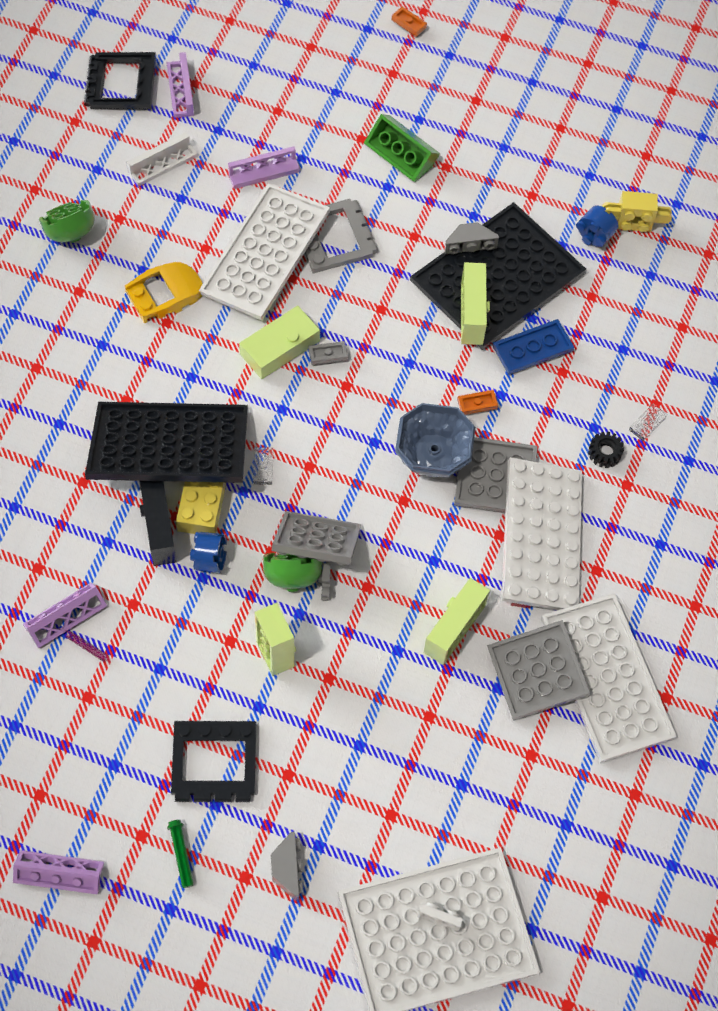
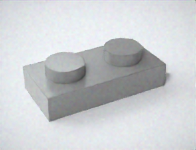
M345 341L311 345L308 349L311 365L347 361L348 359Z

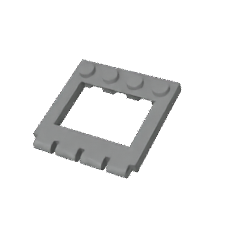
M346 199L325 206L330 207L328 216L341 212L346 213L360 249L327 258L316 234L305 251L309 266L314 274L373 258V254L378 253V248L367 226L358 201Z

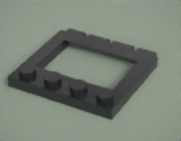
M96 52V55L89 56L84 106L90 107V109H151L156 52ZM106 63H139L136 98H102Z
M174 721L171 795H175V802H190V795H194V802H211V795H215V802H232V795H236V802H250L251 795H255L256 721ZM184 741H245L244 781H182Z

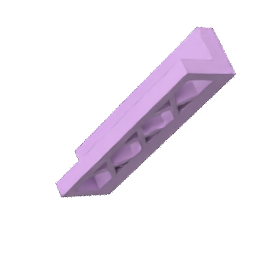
M186 52L179 53L180 61L166 62L174 118L194 116ZM174 67H181L177 73L171 70ZM176 79L182 81L179 86L173 83ZM178 92L184 95L181 99L175 97ZM182 105L187 111L177 112L176 109Z
M294 146L228 163L229 178L234 189L300 172Z
M89 583L23 623V626L32 637L36 646L40 648L102 610L107 605L97 587L93 583ZM96 596L100 604L94 608L87 607L89 599ZM74 608H82L81 616L78 618L70 617ZM58 618L65 619L64 626L60 629L53 628L54 622ZM40 629H47V636L39 641L35 632Z
M20 850L13 865V883L98 894L104 862ZM23 859H30V860H33V861L26 862V861H22V860H23ZM46 862H52V863H54V864L48 865V864H44V863H46ZM67 865H74V867H72V868H70V867H65V866H67ZM88 868H96L97 870H96V871H92V870H87V869H88Z

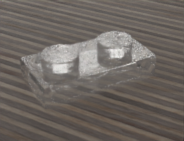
M652 404L630 426L629 431L644 441L666 419L668 414L655 404Z
M254 447L253 485H272L273 448Z

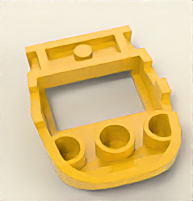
M172 262L146 270L125 285V292L143 322L147 323L148 318L155 316L158 319L164 318L166 314L175 312V314L179 313L186 305L191 306L202 297L199 292L202 281L196 271L189 265L181 262ZM161 275L174 298L156 306L143 284L147 279Z

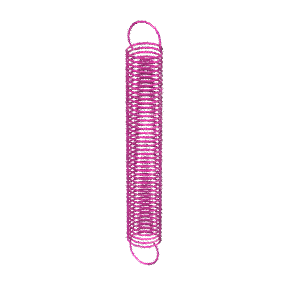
M71 631L68 633L71 635L65 636L66 638L69 637L72 642L75 640L74 643L82 646L87 652L90 653L91 651V654L98 657V659L101 657V661L103 660L104 662L106 660L103 659L107 658L105 653L101 654L102 651L99 652V649H94L93 645L88 642L85 643L84 639L82 641V638Z

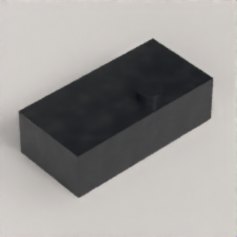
M140 481L143 505H139L141 517L145 516L153 566L177 563L164 482Z

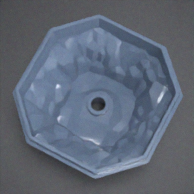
M421 403L400 418L395 452L401 458L403 464L417 475L448 478L471 462L476 427L458 407Z

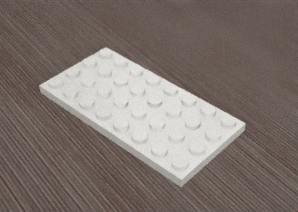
M268 183L202 284L199 292L207 298L263 320L330 213V207Z
M509 458L507 467L502 601L553 610H561L579 604L581 470Z
M615 593L542 615L541 619L544 626L563 620L590 692L589 696L577 699L575 703L600 763L674 740L677 737Z

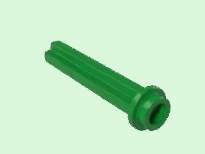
M173 820L168 822L167 830L171 831L182 887L189 888L193 886V880L182 832L184 824L181 823V820Z

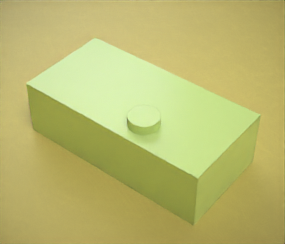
M464 262L461 280V344L483 345L487 326V312L490 309V301H486V263Z
M297 305L239 343L240 355L256 374L263 379L308 350L309 346L319 343L320 329Z
M469 578L456 598L452 597L446 606L448 609L426 638L423 653L444 665L486 607L490 590L474 579Z
M278 603L256 611V642L272 676L293 668L294 652H296L294 636Z

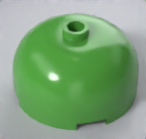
M81 200L80 204L69 202L47 211L45 218H39L41 227L48 238L55 242L71 241V243L79 241L81 237L86 235L92 229L95 220L93 209L88 200Z
M268 553L263 555V571L266 579L274 586L287 588L289 592H296L298 588L311 586L319 579L322 572V562L314 558H299L291 554H278V556H275V553Z

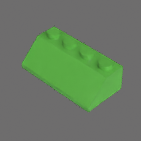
M381 114L364 142L365 145L413 182H416L429 171L440 155L437 150L391 115Z

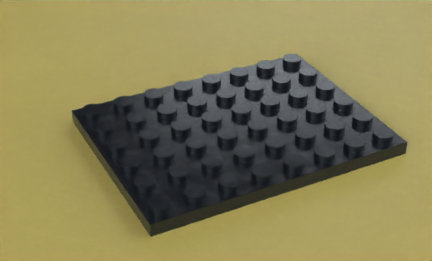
M514 202L482 224L499 236L497 248L476 250L474 252H458L456 254H445L443 252L410 276V281L461 329V280L464 262L486 263V301H490V309L487 312V326L483 345H477L481 350H484L586 273V268Z
M98 401L85 479L243 483L248 405Z

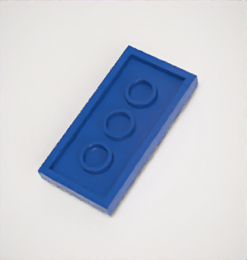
M558 319L493 342V348L508 375L574 350L572 342Z

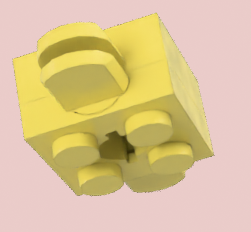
M622 191L619 203L605 202L602 207L606 208L605 212L608 214L612 213L618 222V229L625 231L651 232L654 223L668 224L672 220V209L670 207L658 206V194Z

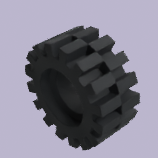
M607 431L606 435L604 432H601L600 435L596 434L595 438H592L588 455H590V460L594 459L593 463L595 465L600 463L599 467L602 468V465H605V468H608L609 465L614 467L615 463H619L624 452V443L620 442V437L616 439L617 434L613 433V436H611L610 432ZM601 445L610 446L613 449V453L604 454L599 450V447Z

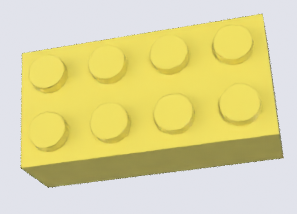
M184 482L176 519L177 532L191 534L196 532L216 533L227 482Z

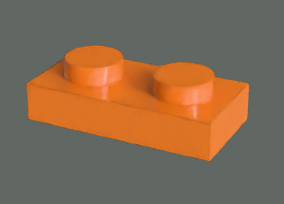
M403 6L392 14V21L416 37L427 28L425 21Z
M494 390L461 395L457 398L459 408L464 415L498 409Z

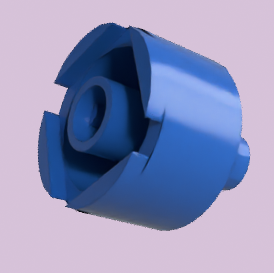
M593 206L576 223V228L586 245L591 244L602 247L618 229V222L612 213L608 214L605 212L606 208L602 206Z
M196 532L194 536L195 549H191L190 560L194 561V570L221 573L220 570L222 571L224 568L227 554L223 546L227 545L226 535Z

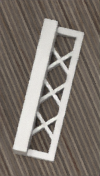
M185 132L127 161V170L139 187L198 157V154L190 145V136ZM187 149L191 153L187 156L181 155V152ZM169 158L176 159V161L173 163L166 162V160ZM155 165L161 166V169L157 171L151 170ZM139 173H146V176L141 178L140 180L136 175Z

